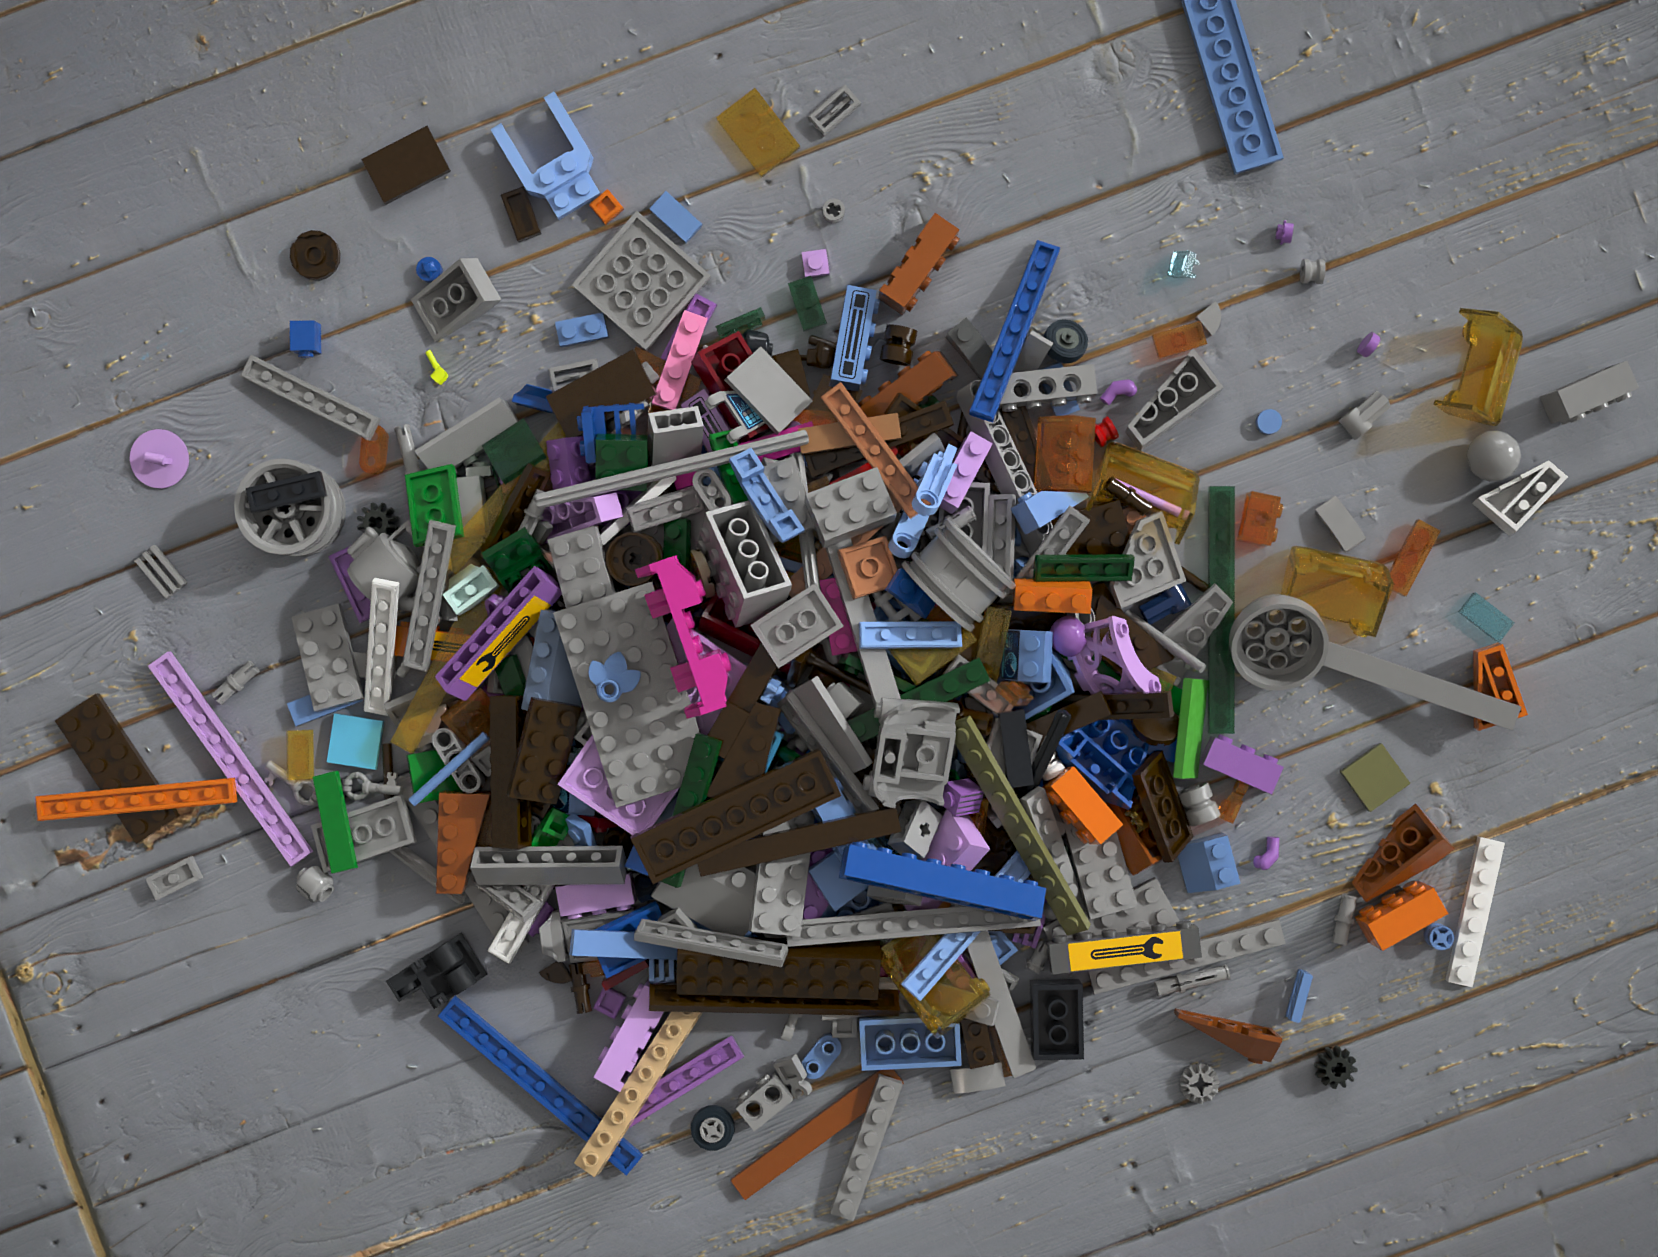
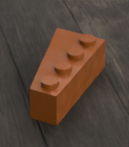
M927 351L917 359L919 361L917 365L913 368L907 366L897 374L899 376L897 380L893 383L890 380L885 382L878 388L879 393L873 398L868 395L858 405L867 418L885 415L884 412L897 393H901L918 405L924 400L923 397L929 396L942 388L943 382L948 379L952 381L959 375L942 351H934L933 353Z

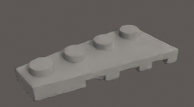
M1214 583L1161 633L1196 657L1233 601ZM1174 655L1175 658L1171 662L1157 666V668L1177 687L1182 680L1181 678L1191 666Z

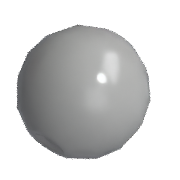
M1498 430L1488 431L1477 436L1470 443L1466 455L1471 472L1479 479L1489 482L1500 481L1511 476L1518 468L1521 459L1517 441L1508 433Z

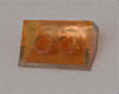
M1076 415L1038 418L1034 483L1036 491L1092 492L1096 418Z

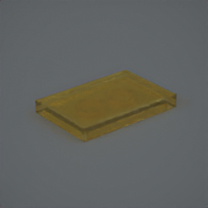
M756 88L752 89L716 117V120L761 178L800 149L798 142Z
M937 606L929 613L926 619L920 618L916 622L955 620ZM961 626V648L888 650L913 682L918 685L973 645L977 639L970 631Z

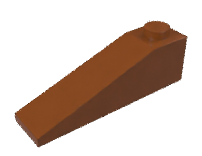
M1176 1008L1174 1010V1014L1179 1019L1248 1058V1061L1256 1064H1263V1061L1271 1062L1282 1043L1283 1038L1269 1027Z

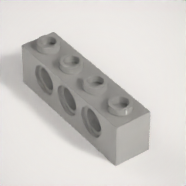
M1094 364L1012 373L998 409L1002 408L1003 412L1017 410L1019 406H1027V409H1037L1046 403H1052V406H1063L1067 404V401L1074 400L1077 401V404L1092 402V399L1098 394ZM1072 381L1076 385V390L1073 392L1065 390L1063 383ZM1048 384L1052 392L1047 395L1042 394L1038 386ZM1018 386L1024 387L1027 395L1024 397L1016 396L1014 388Z

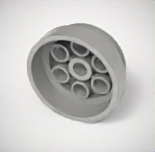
M1273 594L1252 601L1241 611L1232 625L1229 647L1236 669L1248 682L1267 690H1287L1306 683L1319 672L1328 655L1329 639L1320 615L1312 606L1294 597ZM1273 610H1280V612L1275 615L1269 614ZM1296 619H1303L1298 624H1292ZM1258 623V626L1255 628H1248L1250 624ZM1275 632L1281 633L1277 637H1270ZM1299 641H1302V642H1303V643H1302L1301 645H1299V646H1293V644L1296 643V642H1299ZM1252 646H1260L1256 650H1249ZM1275 655H1282L1278 659H1272Z

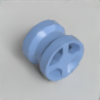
M1432 923L1425 928L1424 939L1428 945L1435 949L1446 950L1452 946L1454 934L1448 927L1440 923Z

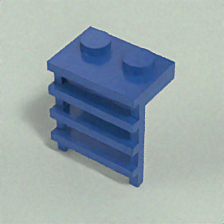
M644 403L583 407L581 416H577L578 431H583L584 441H580L581 456H585L586 463H596L597 434H606L605 412L614 411L616 434H622L620 411L629 410L631 434L637 435L635 410L644 409Z

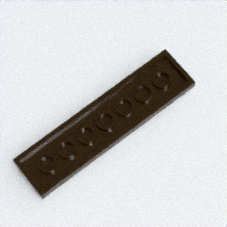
M820 748L638 832L631 836V840L652 883L655 884L842 795Z

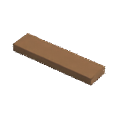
M898 413L868 417L885 442L902 439ZM839 422L798 429V431L806 430L809 437V443L800 446L802 455L856 446Z

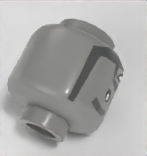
M319 866L303 868L297 875L296 890L312 903L325 901L334 890L333 878L328 873H323V869Z

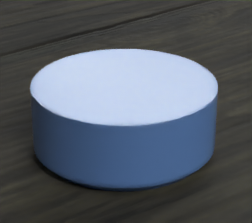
M1267 409L1258 414L1256 427L1261 433L1270 435L1281 428L1282 418L1277 411Z

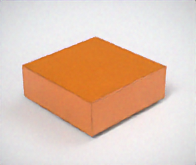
M608 189L589 204L605 225L624 210Z

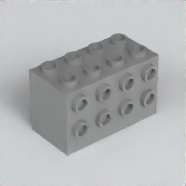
M750 501L706 512L696 545L697 548L701 549L711 572L710 577L713 576L716 583V593L719 598L723 599L726 616L729 620L732 619L735 628L756 622L787 602L792 587L791 581L762 519Z

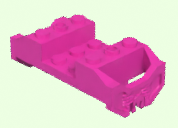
M677 555L635 569L638 578L658 574L662 589L644 595L652 619L668 613L672 614L688 659L687 662L670 667L678 693L696 686L698 688L702 701L694 702L685 707L686 718L704 715L726 707L727 698L725 690L728 671H731L727 653L722 654L720 649L700 655L703 651V646L699 635H693L691 628H694L695 623L691 611L685 612V608L702 603V597L706 595L702 580L696 581L695 576L679 563Z

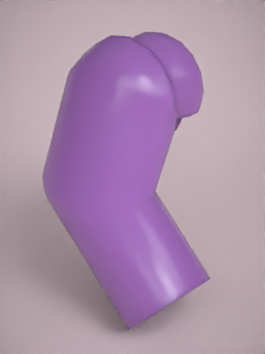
M1129 379L1114 381L1102 394L1100 400L1109 406L1117 395L1134 396L1137 393V387Z
M1267 837L1266 852L1262 856L1254 857L1253 864L1255 868L1267 870L1278 860L1279 837Z

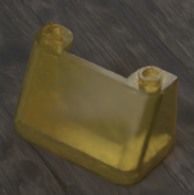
M1293 546L1288 556L1281 595L1294 597L1308 603L1317 611L1321 618L1348 623L1353 633L1357 636L1376 637L1394 587V582L1388 568L1381 563L1302 546Z
M943 934L894 938L880 949L881 966L937 1039L946 1034L990 997V988L985 980L982 978L977 979L976 977L972 978L957 959L924 998L918 1001L901 983Z

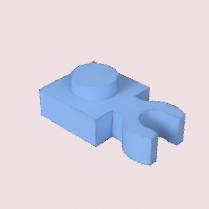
M774 675L760 700L770 705L773 699L778 701L784 690V687L781 686L784 679Z

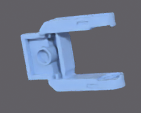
M553 91L543 98L574 148L573 151L562 154L532 174L502 123L491 128V131L530 196L547 199L560 220L594 200L601 193L589 175L594 158L556 93Z
M948 444L944 453L939 451L938 454L934 453L928 463L923 461L917 473L920 476L919 480L913 479L918 489L912 500V507L918 515L910 519L903 510L888 544L889 550L895 556L908 558L913 553L929 516L937 511L957 467V464L952 463V460L958 448ZM921 499L929 501L931 505L924 504ZM897 541L904 542L908 548L900 546Z

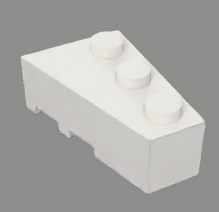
M1547 461L1491 492L1480 496L1472 504L1506 534L1511 536L1554 493L1568 476L1553 463Z

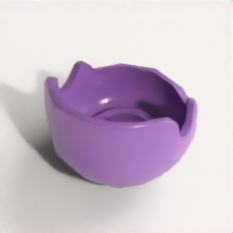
M1064 616L1057 619L1050 628V632H1053L1052 647L1066 657H1073L1079 654L1087 644V640L1084 637L1086 627L1074 616Z

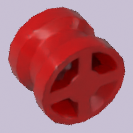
M1108 416L1103 418L1101 423L1089 426L1094 439L1100 447L1105 446L1110 439L1115 440L1119 438L1118 431Z

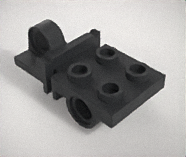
M461 932L419 959L418 962L421 967L418 968L414 962L386 980L399 1002L421 988L431 1006L435 1009L441 1005L438 1000L440 997L445 1003L488 974Z

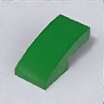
M552 807L531 836L532 846L529 847L557 846L560 839L564 841L569 830L565 819L570 815Z

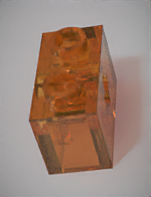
M1254 491L1247 492L1237 541L1264 547L1271 546V543L1276 541L1278 528H1275L1276 519L1280 518L1283 510V504L1280 503L1281 497ZM1262 515L1263 519H1266V522L1261 525L1260 521L1257 520V516Z

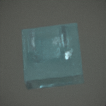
M1174 251L1167 275L1173 278H1196V274H1193L1192 270L1193 266H1199L1200 264L1196 259L1197 254L1192 251Z

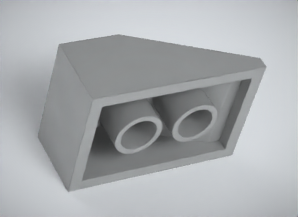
M460 258L414 296L411 301L434 341H439L488 312L501 301V298L478 258Z

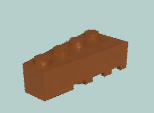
M934 213L917 237L916 244L912 245L904 255L901 266H896L887 282L888 285L883 284L879 290L878 299L902 316L906 310L911 312L918 302V299L915 298L920 290L924 292L931 283L932 279L929 276L933 270L939 271L946 261L943 257L948 249L953 251L960 238L957 235L960 229Z
M444 790L439 793L436 894H462L466 890L471 874L470 867L475 847L479 846L482 829L486 821L491 801V792L475 791L473 793H466L463 791Z

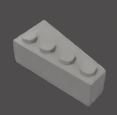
M1194 348L1127 426L1125 433L1140 452L1221 393L1223 389L1222 384Z

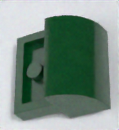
M526 527L482 552L483 558L495 572L498 580L509 594L534 566L546 573L553 570L542 548Z

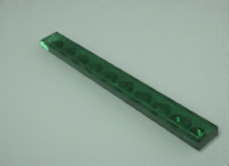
M1209 486L1208 589L1215 583L1233 603L1208 638V733L1235 734V665L1229 647L1230 631L1235 621V486Z

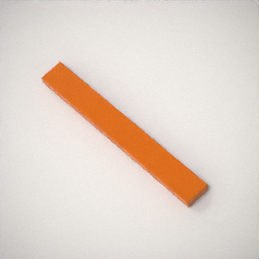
M234 777L35 796L37 821L236 803L237 793Z

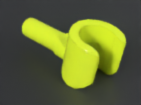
M428 350L425 354L435 369L430 376L441 385L447 380L448 374L437 363L431 350Z

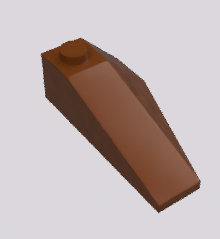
M1132 796L1131 801L1133 803L1129 810L1108 802L1105 803L1123 824L1116 832L1126 866L1134 876L1163 861L1157 849V843L1149 827L1145 810L1136 797Z
M1414 804L1391 825L1393 829L1385 839L1382 838L1378 844L1380 847L1374 856L1368 858L1351 882L1366 902L1435 865L1455 849L1417 804Z

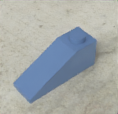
M1040 491L1032 496L1031 492H1028L1017 499L1019 504L1010 509L1026 535L1063 514L1069 505L1074 507L1089 496L1087 493L1056 491Z

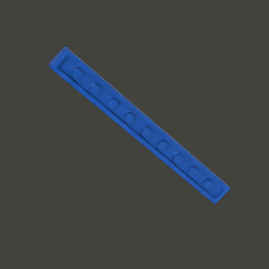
M454 996L438 1017L583 1140L588 1142L602 1119L462 1000ZM622 1138L608 1161L627 1176L642 1158L643 1154L625 1138Z

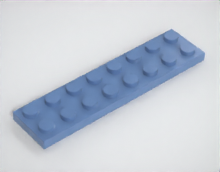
M1181 0L1234 175L1281 161L1284 157L1236 0Z

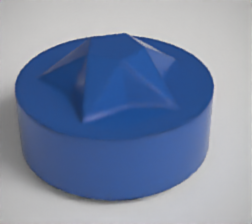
M433 257L422 258L416 267L418 276L427 283L434 281L443 272L441 264Z

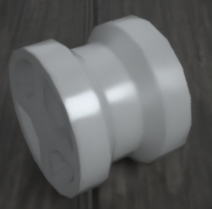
M1302 259L1300 282L1307 284L1309 281H1314L1316 284H1322L1325 278L1324 259H1317L1316 261Z

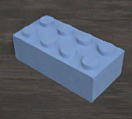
M943 1011L899 1013V1016L859 1018L862 1071L962 1066L959 1016Z

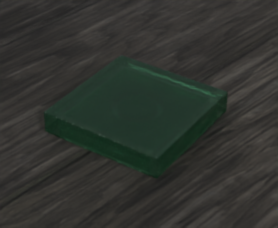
M524 418L482 445L505 485L520 476L528 463L536 465L547 458Z

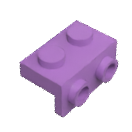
M583 436L546 441L553 490L591 481L589 465L586 463L585 456H581L580 441H584Z

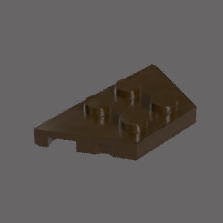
M1101 595L1097 599L1095 621L1106 619L1110 616L1125 619L1134 651L1148 671L1171 662L1175 658L1174 655L1106 597ZM1109 627L1100 629L1101 642L1108 631L1109 638L1112 640ZM1091 631L1089 637L1093 638L1094 631ZM1102 655L1101 661L1121 677L1122 667Z

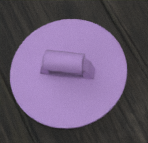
M155 429L143 433L136 439L130 451V465L135 476L145 485L153 488H167L175 485L184 477L189 465V454L186 445L176 434L167 430Z

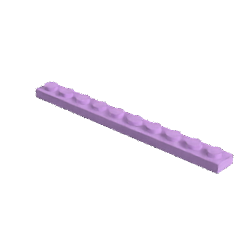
M166 652L148 665L226 777H235L236 791L288 864L292 867L313 852L312 848L173 653Z

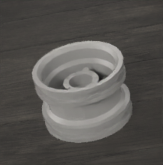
M284 458L263 462L250 470L240 482L234 501V512L238 527L249 542L268 553L295 557L311 556L330 546L339 536L346 515L345 499L341 488L329 474L315 466ZM317 471L322 472L327 497L315 499L313 502L310 500L292 504L288 508L290 512H284L283 508H286L284 506L254 514L251 513L245 488ZM267 515L273 518L269 525H266L263 521ZM311 517L315 519L313 526L307 524ZM287 529H292L294 532L290 538L285 536Z

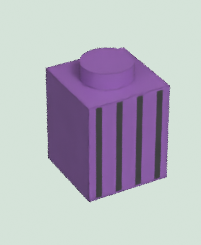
M970 778L949 781L943 791V807L955 817L979 812L984 792Z

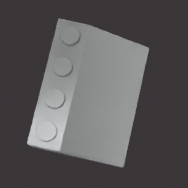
M695 864L686 869L681 887L675 888L659 881L651 897L673 909L679 907L687 917L715 932L744 937L749 930L756 868L751 865L700 877L698 865Z

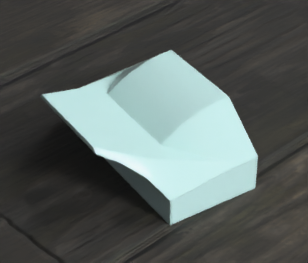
M470 564L449 579L448 591L443 596L457 615H461L493 594L499 587V584L484 565L478 567Z

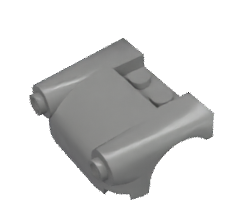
M881 698L880 703L876 702L874 718H878L880 726L873 771L870 770L869 775H864L863 790H867L868 796L878 798L882 805L890 808H895L896 802L903 799H921L944 806V785L948 782L956 737V714L960 713L958 703Z

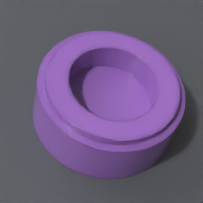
M1370 332L1360 343L1357 353L1363 357L1370 356L1379 345L1380 337L1374 332Z

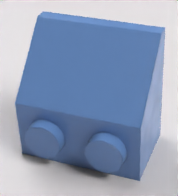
M1222 832L1191 840L1177 856L1187 893L1213 891L1241 884L1228 835Z

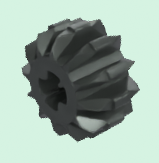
M371 503V511L363 507L362 511L365 517H357V520L363 521L362 525L357 526V529L360 531L371 527L378 535L386 533L391 536L393 534L392 530L400 528L393 523L400 520L399 516H392L395 509L392 507L387 509L386 503H381L379 507L376 503ZM376 519L383 521L380 522L382 524L381 528L374 527V525H377V523H374Z
M1337 1045L1334 1046L1333 1051L1329 1047H1325V1055L1317 1053L1321 1061L1314 1062V1066L1318 1068L1315 1075L1318 1078H1322L1321 1083L1325 1086L1330 1084L1333 1089H1336L1338 1084H1340L1343 1088H1346L1345 1080L1348 1079L1353 1082L1354 1078L1350 1074L1358 1072V1069L1352 1066L1355 1064L1356 1059L1350 1056V1051L1347 1049L1341 1051V1048Z

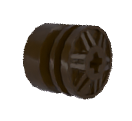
M625 533L618 536L609 545L606 553V565L610 575L617 582L627 586H639L653 582L659 577L656 573L638 578L635 569L663 560V548L654 537L644 533ZM635 554L643 556L640 560L641 565L633 563L636 559Z

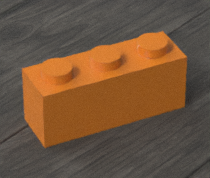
M1014 578L1016 585L1013 589L1012 600L1014 610L1091 614L1092 587L1089 581L1035 582L1033 579Z

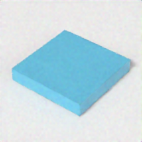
M335 713L327 762L376 770L385 721Z

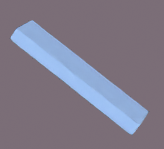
M956 621L859 622V649L962 647L961 625Z

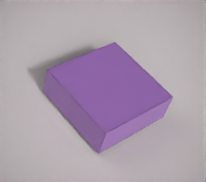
M603 988L593 1009L615 1019L626 995L612 988L607 991Z

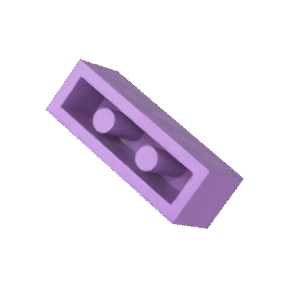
M1219 734L1218 738L1210 736L1200 759V764L1269 794L1273 793L1284 768L1277 764L1278 759L1264 754L1263 758L1254 754L1255 749L1243 744L1240 748L1232 745V739Z

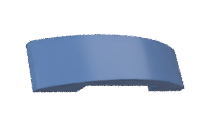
M752 448L729 458L731 467L745 495L759 517L777 539L783 543L805 531L792 509L788 510L763 473L764 466Z

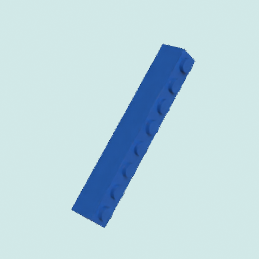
M853 842L852 845L849 844L843 850L839 873L840 879L1031 921L1042 918L1046 888L1038 886L1036 881L1023 880V883L1014 881V877L1009 875L990 876V872L986 870L975 869V872L966 870V866L951 864V866L941 865L942 861L927 858L926 861L918 860L916 855L910 853H902L900 856L892 854V850L888 848L878 847L877 850L867 848L868 845L861 842Z

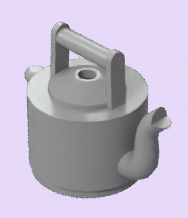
M410 519L391 536L386 533L378 535L373 528L367 527L365 532L347 550L348 554L354 559L347 568L350 579L370 601L374 578L399 582L398 607L403 611L412 612L415 596H409L416 591L421 563L409 546L396 540L406 530L412 536Z

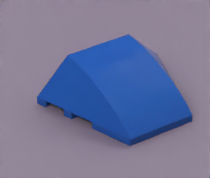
M1129 719L1097 720L1063 736L1056 751L1059 760L1062 761L1065 768L1074 766L1103 801L1128 810L1131 809L1133 803L1131 800L1136 788L1133 784L1132 774L1145 761L1149 744L1141 741L1134 734L1131 721Z

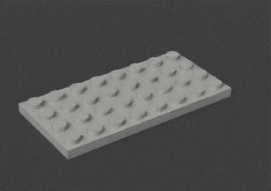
M652 582L553 613L616 808L680 788L695 734L700 733L696 717L687 719L684 712L685 707L691 704L688 692L685 690L678 693L670 667L678 665V661L664 617L660 616L652 619L644 596L655 591ZM616 652H621L626 659L627 670H639L641 677L637 686L632 691L622 693L619 699L614 702H605L598 697L596 692L597 686L589 678V666L592 661L604 664L609 656ZM608 684L605 686L606 693L612 694L614 692L613 685Z

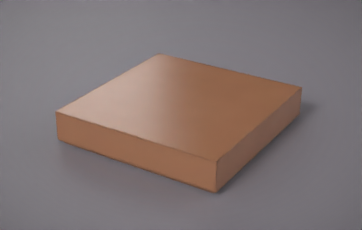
M886 536L837 551L853 600L884 591L898 570L893 554L889 550V542Z

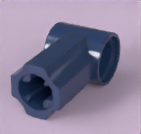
M1177 584L1162 591L1161 595L1140 605L1138 608L1143 619L1151 625L1171 613L1173 615L1184 610L1192 603L1182 584Z

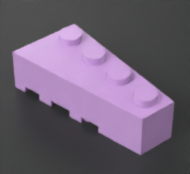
M607 492L545 507L541 521H548L554 528L544 544H548V539L594 525L600 526L623 517L617 493Z
M946 810L939 822L938 830L931 841L928 853L925 855V858L918 860L926 861L927 858L942 861L941 865L951 866V864L966 866V870L971 871L990 848L968 814L955 817ZM922 897L921 906H904L907 911L937 909L943 901Z
M649 978L645 985L640 983L633 995L637 1000L633 1006L628 1004L621 1018L625 1019L622 1027L616 1025L609 1038L613 1040L611 1047L607 1048L605 1046L598 1058L602 1063L593 1078L619 1092L664 1011H649Z

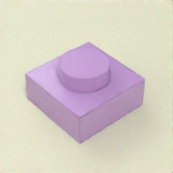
M826 249L802 252L805 279L830 275Z

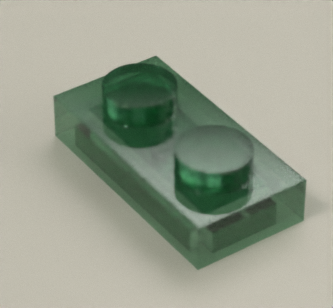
M808 276L788 283L803 332L827 324L812 277Z
M760 307L715 327L720 339L746 328L751 330L759 328L763 325L762 321L766 319Z

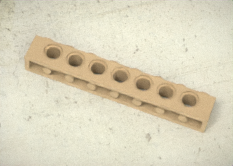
M671 1012L574 1164L593 1177L600 1174L703 1012Z

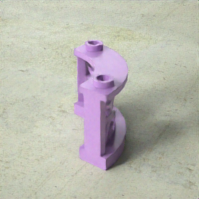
M1110 616L1106 619L1083 624L1086 627L1084 637L1087 640V644L1079 654L1067 657L1068 660H1073L1077 670L1074 675L1083 691H1089L1090 694L1102 691V693L1161 691L1159 678L1150 673L1137 657L1129 637V628L1125 619ZM1109 627L1112 640L1109 638L1108 631L1101 642L1100 629ZM1094 631L1093 638L1085 636V633ZM1093 655H1095V661L1091 659ZM1102 655L1122 667L1120 682L1098 672L1097 667L1101 662Z

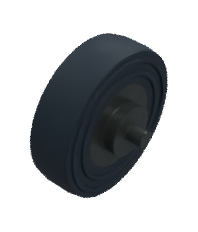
M1062 319L1053 322L1044 334V338L1053 342L1047 354L1060 363L1076 362L1084 355L1088 346V337L1085 330L1071 320Z

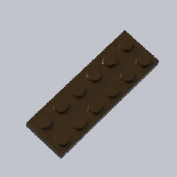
M99 693L94 694L55 720L100 790L159 785ZM176 808L120 813L117 816L134 842L138 844L178 818L180 814Z

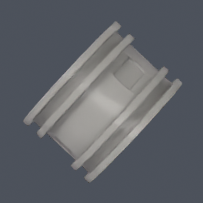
M946 518L943 521L945 527L943 529L937 527L934 530L937 536L920 553L914 551L911 554L913 560L911 562L905 560L902 566L940 608L963 628L971 632L974 629L972 623L975 620L979 623L983 620L981 614L998 596L1004 599L1007 596L1004 590L1007 587L1013 590L1016 585L985 551L956 524Z

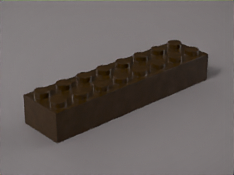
M748 937L787 944V938ZM854 941L788 947V953L782 967L678 949L676 994L878 1000L881 967L880 941Z

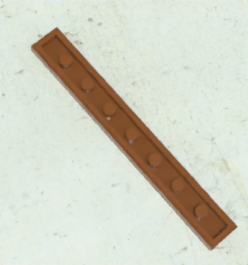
M895 1069L877 1070L733 1176L730 1181L743 1199H748L865 1113L878 1074L900 1080L904 1084Z

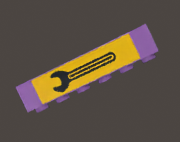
M535 566L528 572L437 673L435 677L446 693L464 701L471 696L538 622L540 611L548 610L562 595L560 585L553 576Z

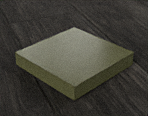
M1382 743L1377 744L1340 771L1368 812L1373 811L1411 784Z

